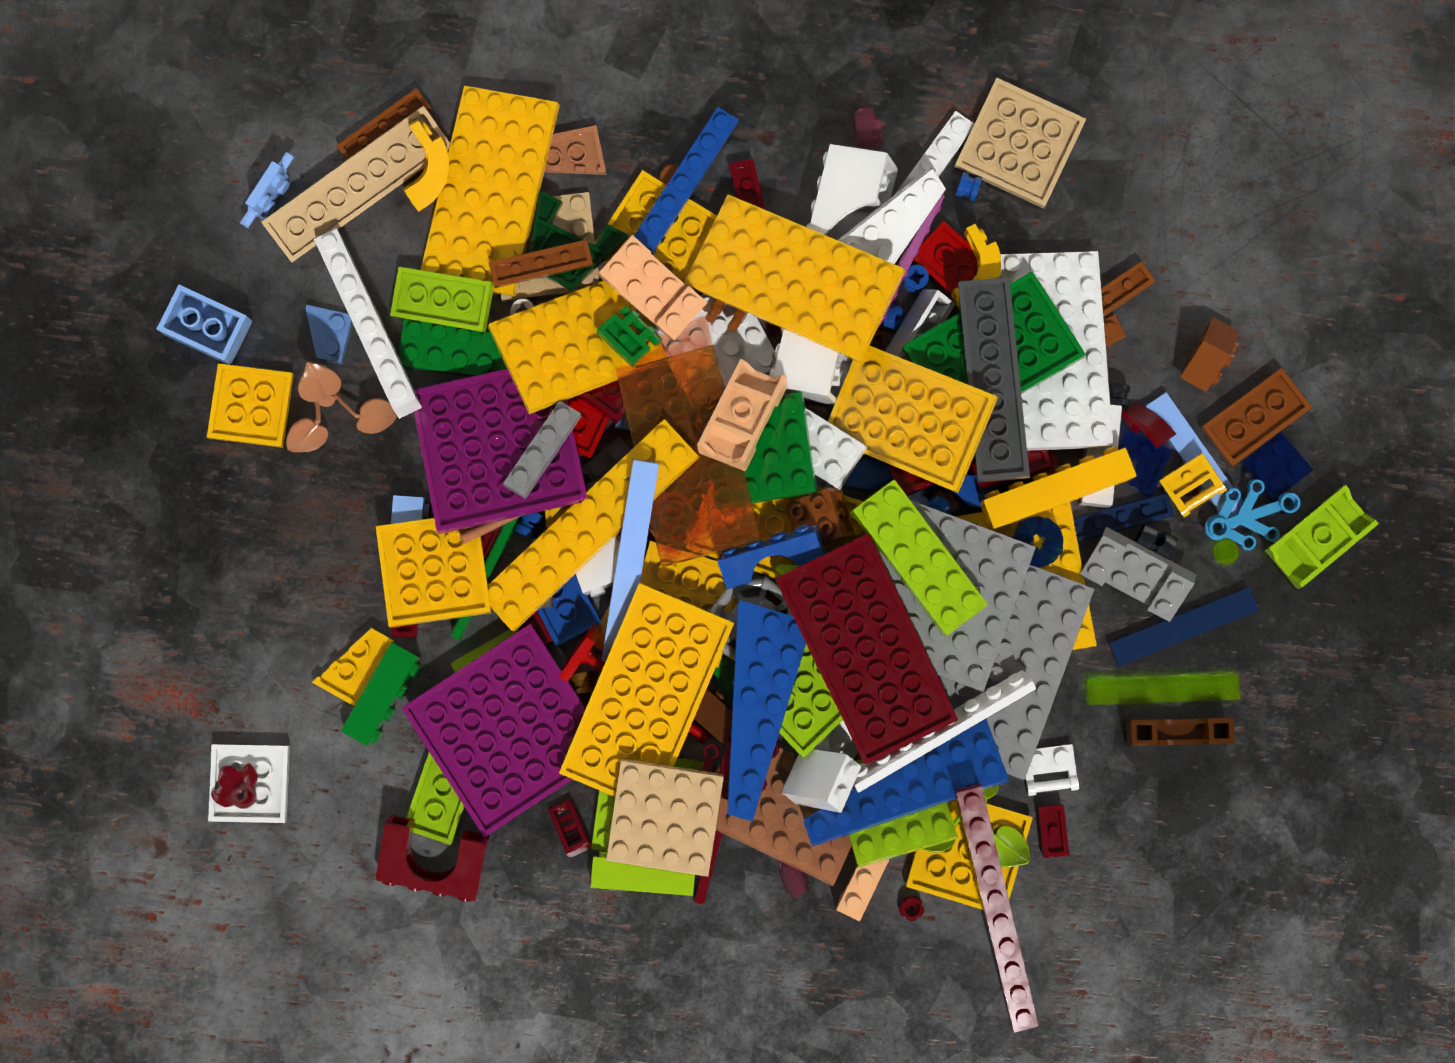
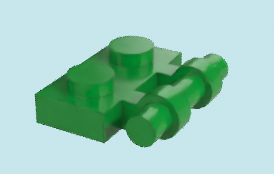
M625 305L620 310V313L625 317L623 320L614 314L597 329L596 333L633 367L650 352L651 347L645 342L650 341L654 346H657L662 341V338L656 334L657 330L652 325L648 326L640 318L641 315L636 310L632 311ZM634 325L641 334L637 335L630 326Z

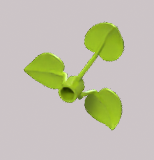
M999 785L983 790L986 804L987 799H990L997 793ZM961 814L953 821L955 827L962 819ZM1002 826L997 830L996 835L993 833L1001 867H1015L1030 862L1028 844L1016 829ZM956 839L922 850L934 853L944 852L954 845Z

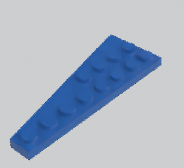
M739 600L737 605L727 814L753 822L806 642L793 616Z
M984 719L858 793L855 788L852 789L841 813L821 809L803 821L811 846L813 847L957 799L956 789L980 783L982 789L985 790L1009 782V778L987 719Z

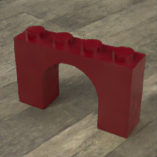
M390 814L384 825L375 880L381 881L387 886L400 885L412 891H429L440 897L448 895L457 897V899L464 902L476 901L481 890L490 835L484 837L482 833L465 830L460 840L456 865L444 872H431L422 868L415 861L411 852L415 819Z

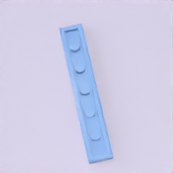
M1167 392L1145 406L1161 417L1174 430L1176 435L1168 440V442L1184 464L1200 453H1203L1226 489L1233 487ZM1208 479L1199 486L1204 491L1214 483L1211 479ZM1235 491L1229 493V498L1233 500L1236 497ZM1220 492L1209 499L1218 513L1225 501L1224 493L1220 494ZM1241 498L1238 502L1234 503L1229 517L1238 514L1243 503Z

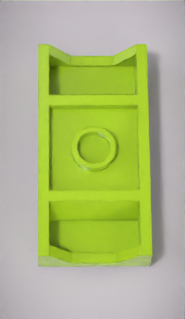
M1344 485L1290 531L1265 549V552L1292 584L1299 589L1304 587L1379 523L1363 512L1352 499L1350 489L1347 485Z

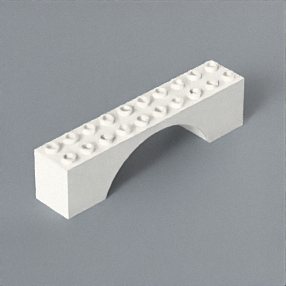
M830 144L828 152H825L823 157V174L819 176L817 181V198L813 200L811 205V222L806 227L838 240L888 201L892 196L898 171L888 153ZM781 328L783 335L781 343H778L776 346L775 357L777 359L775 367L771 369L769 376H787L788 386L784 394L802 392L804 401L834 406L849 371L851 358Z

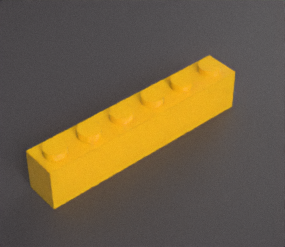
M1117 446L1104 450V456L1095 459L1094 455H1090L1080 459V465L1072 468L1069 463L1056 468L1057 473L1047 476L1045 472L1032 477L1033 482L1025 485L1023 481L1008 486L1009 491L1000 494L999 490L985 494L986 499L980 502L990 530L999 529L1135 478L1137 475L1127 449L1118 450Z

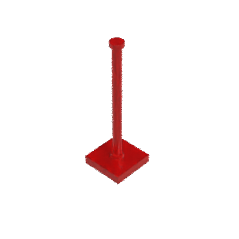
M596 623L592 624L566 661L559 675L560 679L567 683L581 662L584 665L588 663L602 672L605 662L592 654L593 651L590 650L596 642L602 627ZM693 722L688 731L700 739L699 742L701 744H704L711 735L710 732L703 730Z

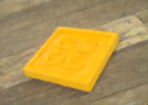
M218 364L207 438L283 448L294 374Z

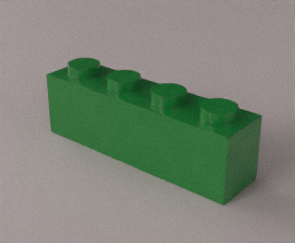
M391 642L340 732L365 746L371 747L373 743L377 744L384 732L381 730L385 721L389 722L396 712V708H394L398 698L402 700L408 691L409 686L406 685L411 676L414 678L419 672L422 665L419 663L421 658Z

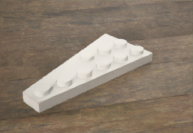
M928 168L838 239V241L895 264L946 190L945 186L934 170Z

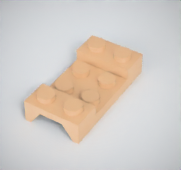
M633 235L628 237L622 247L597 273L598 276L671 341H674L707 304L690 286H686L651 254V251Z
M740 359L697 444L699 453L746 471L774 407H778L788 386L787 376H768L755 371L745 360Z

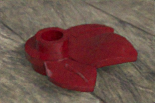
M250 763L245 765L241 771L232 766H222L218 774L220 787L211 793L212 799L223 807L233 805L240 809L251 807L257 799L254 787L258 780V775L255 768ZM245 791L246 796L241 800L240 795Z

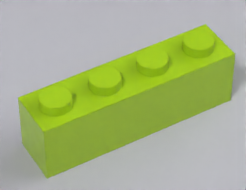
M599 851V856H593L590 888L686 896L694 895V874L606 861L607 852Z

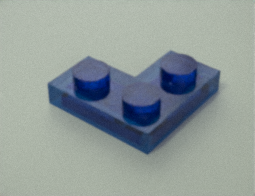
M1125 430L1118 445V450L1126 448L1130 460L1138 464L1135 469L1137 476L1130 480L1128 487L1151 497L1173 450L1163 445L1156 448L1149 439L1132 431Z

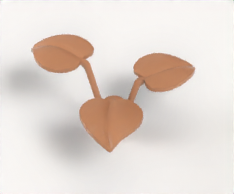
M307 361L304 373L299 381L298 392L302 399L314 402L316 420L303 418L297 421L287 435L286 447L291 452H310L320 448L328 437L326 427L319 425L321 422L320 407H329L334 404L335 400L355 418H359L356 427L363 433L373 434L381 432L391 426L398 416L392 409L390 402L381 398L366 401L360 407V413L355 412L338 393L341 388L339 376L323 365Z

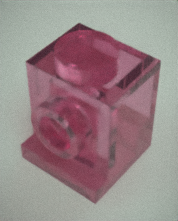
M861 108L858 112H854L853 122L857 148L882 145L883 134H877L881 132L880 118H875L873 108Z

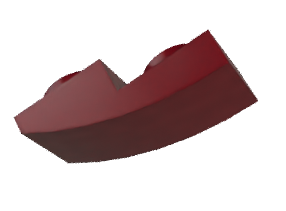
M1137 402L1121 413V417L1136 434L1142 430L1156 448H1159L1176 435L1174 430L1161 417Z

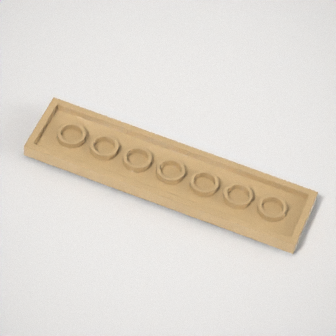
M424 106L418 108L261 221L291 263L316 246L315 238L336 228L337 230L425 167V152L408 124L414 120H418L420 124L425 122L432 132L429 138L433 139L438 135L441 136L447 151L449 150L450 142Z

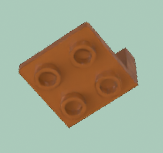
M826 488L785 505L793 532L802 525L809 524L810 527L817 525L823 544L834 540H846L856 537L842 488L840 490L837 488Z

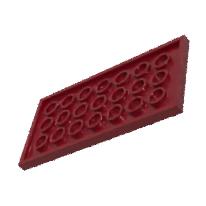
M869 533L775 577L865 765L958 721L954 709Z

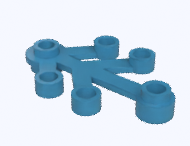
M1252 479L1247 485L1248 493L1238 514L1229 517L1234 503L1240 500L1241 492L1237 488H1227V491L1224 492L1225 501L1218 515L1209 517L1205 522V533L1211 539L1221 540L1226 537L1238 543L1242 549L1252 550L1256 546V539L1251 535H1242L1231 529L1242 525L1263 535L1266 541L1275 542L1280 537L1279 530L1272 526H1265L1255 521V519L1281 510L1287 513L1296 512L1300 507V499L1294 493L1285 492L1279 496L1277 501L1252 509L1259 494L1265 489V485L1261 480ZM1256 482L1260 485L1258 491H1254L1252 488ZM1231 491L1236 492V497L1233 500L1229 498ZM1289 498L1291 503L1285 507L1284 500ZM1215 523L1220 524V529L1217 532L1213 530ZM1274 530L1275 535L1270 539L1268 532ZM1247 538L1251 539L1249 547L1244 545V541Z

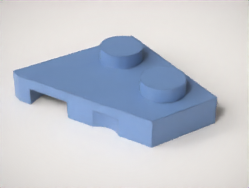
M306 305V313L316 357L319 360L343 365L353 325L349 314Z

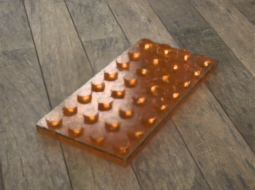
M715 346L702 347L616 371L633 446L635 447L665 419L699 456L685 472L653 501L650 519L661 566L665 567L761 541L745 471L702 455L698 451L697 444L725 390Z

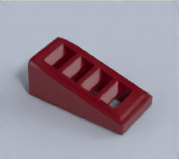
M571 798L548 808L566 855L573 857L591 849L592 843ZM570 809L571 813L561 818L557 817V814ZM574 819V823L562 828L561 824ZM578 828L579 832L566 837V833ZM582 838V842L570 846V843Z

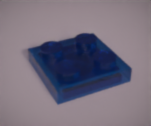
M1281 431L1241 463V466L1252 479H1258L1264 483L1265 489L1263 492L1272 502H1275L1281 494L1287 492L1313 470Z

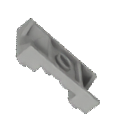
M1108 527L1104 529L1097 546L1089 559L1084 562L1080 575L1101 586L1107 583L1147 604L1148 611L1169 622L1195 584L1197 575Z

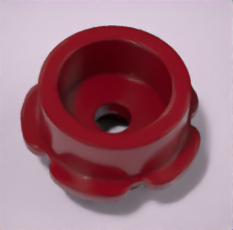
M906 896L902 899L899 912L901 916L906 917V920L915 921L923 915V902L919 897ZM914 906V910L911 911L909 907Z

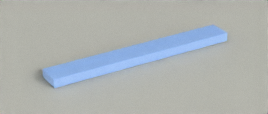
M635 459L632 462L601 661L604 662L608 658L640 583L659 463Z

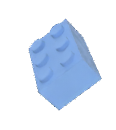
M178 285L157 330L173 340L227 365H232L253 321L238 311Z

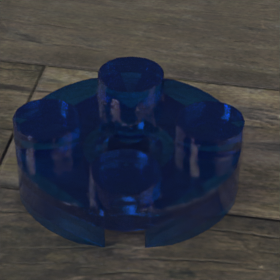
M1040 516L1030 517L1020 522L1014 531L1013 539L1029 545L1034 540V535L1044 540L1041 544L1042 548L1038 549L1035 546L1030 566L1044 567L1053 563L1063 551V535L1057 524L1050 518Z

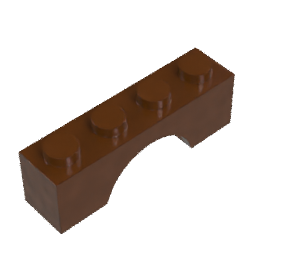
M1234 718L1127 720V746L1234 744Z

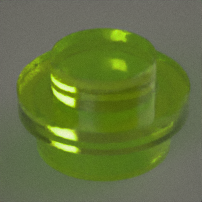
M1222 540L1215 545L1213 555L1218 563L1230 565L1238 559L1239 548L1231 540Z

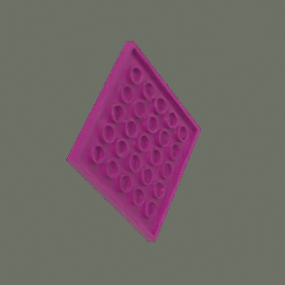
M508 369L414 390L422 406L421 409L414 411L438 534L577 504L588 499L573 430L526 499L504 487V481L557 405L555 404L529 414ZM567 400L562 401V403L568 406Z
M531 624L401 708L484 837L573 780L559 774V771L586 708L570 683H566L559 678L560 668Z

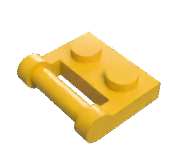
M1200 453L1159 480L1184 518L1191 514V510L1219 492L1223 494L1227 491L1225 485L1203 453ZM1208 479H1211L1214 483L1185 503L1180 498Z

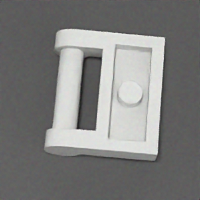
M1073 744L1036 749L1025 778L1028 796H1034L1037 792L1069 788L1071 791L1079 790ZM1061 771H1067L1068 778L1042 782H1034L1033 775Z

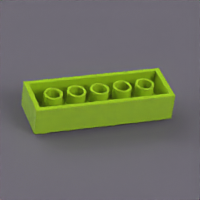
M895 479L850 512L864 532L870 534L875 547L881 552L890 567L942 636L949 635L988 605Z

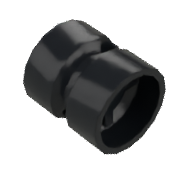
M1145 522L1134 542L1169 559L1178 538L1167 532L1161 534L1157 527Z

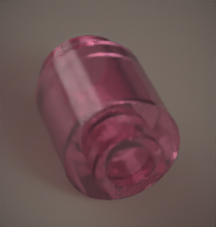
M781 863L782 868L778 870L786 893H789L791 898H795L809 892L808 885L810 882L807 874L785 863Z

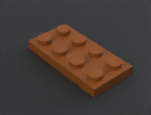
M1280 368L1203 425L1201 430L1228 465L1233 467L1310 410L1312 406L1285 371Z

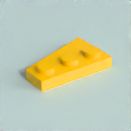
M371 628L312 683L355 706L390 643L395 641Z

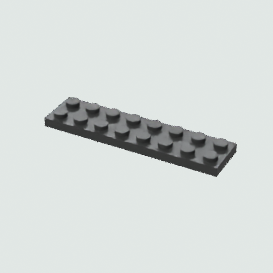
M1009 277L958 282L967 382L970 386L998 397L975 452L977 482L1029 478Z

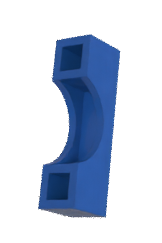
M809 524L797 527L795 532L788 534L778 532L771 535V539L761 541V539H755L746 543L744 547L737 548L736 546H731L722 550L717 562L726 588L730 589L752 582L755 566L768 556H786L800 566L825 554L826 551L817 525L812 527Z

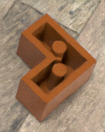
M1213 317L1202 333L1196 349L1185 364L1180 378L1207 392L1211 384L1216 386L1223 374L1220 372L1223 366L1228 368L1235 357L1234 352L1240 343L1236 341L1240 331Z

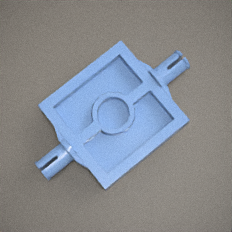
M285 152L278 164L273 161L271 162L245 202L248 206V211L241 222H239L240 224L249 229L255 217L265 219L267 215L269 216L274 212L277 205L275 202L280 195H284L290 186V178L286 172L294 159L292 155Z

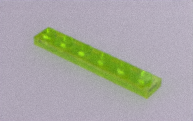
M1239 674L1086 680L1087 705L1240 700Z

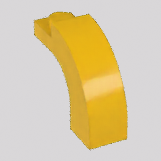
M414 120L408 126L425 152L426 163L420 177L404 187L403 191L419 212L431 204L443 190L449 172V157L441 136L438 135L430 139L429 136L432 135V132L426 123L420 124L418 120Z
M976 224L967 227L964 235L978 263L977 275L972 280L999 278L1001 273V256L996 241L986 245L988 240L982 229L978 230ZM956 288L951 296L960 312L959 291Z

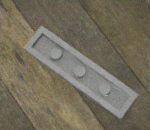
M559 401L504 481V487L526 499L582 417L581 413Z

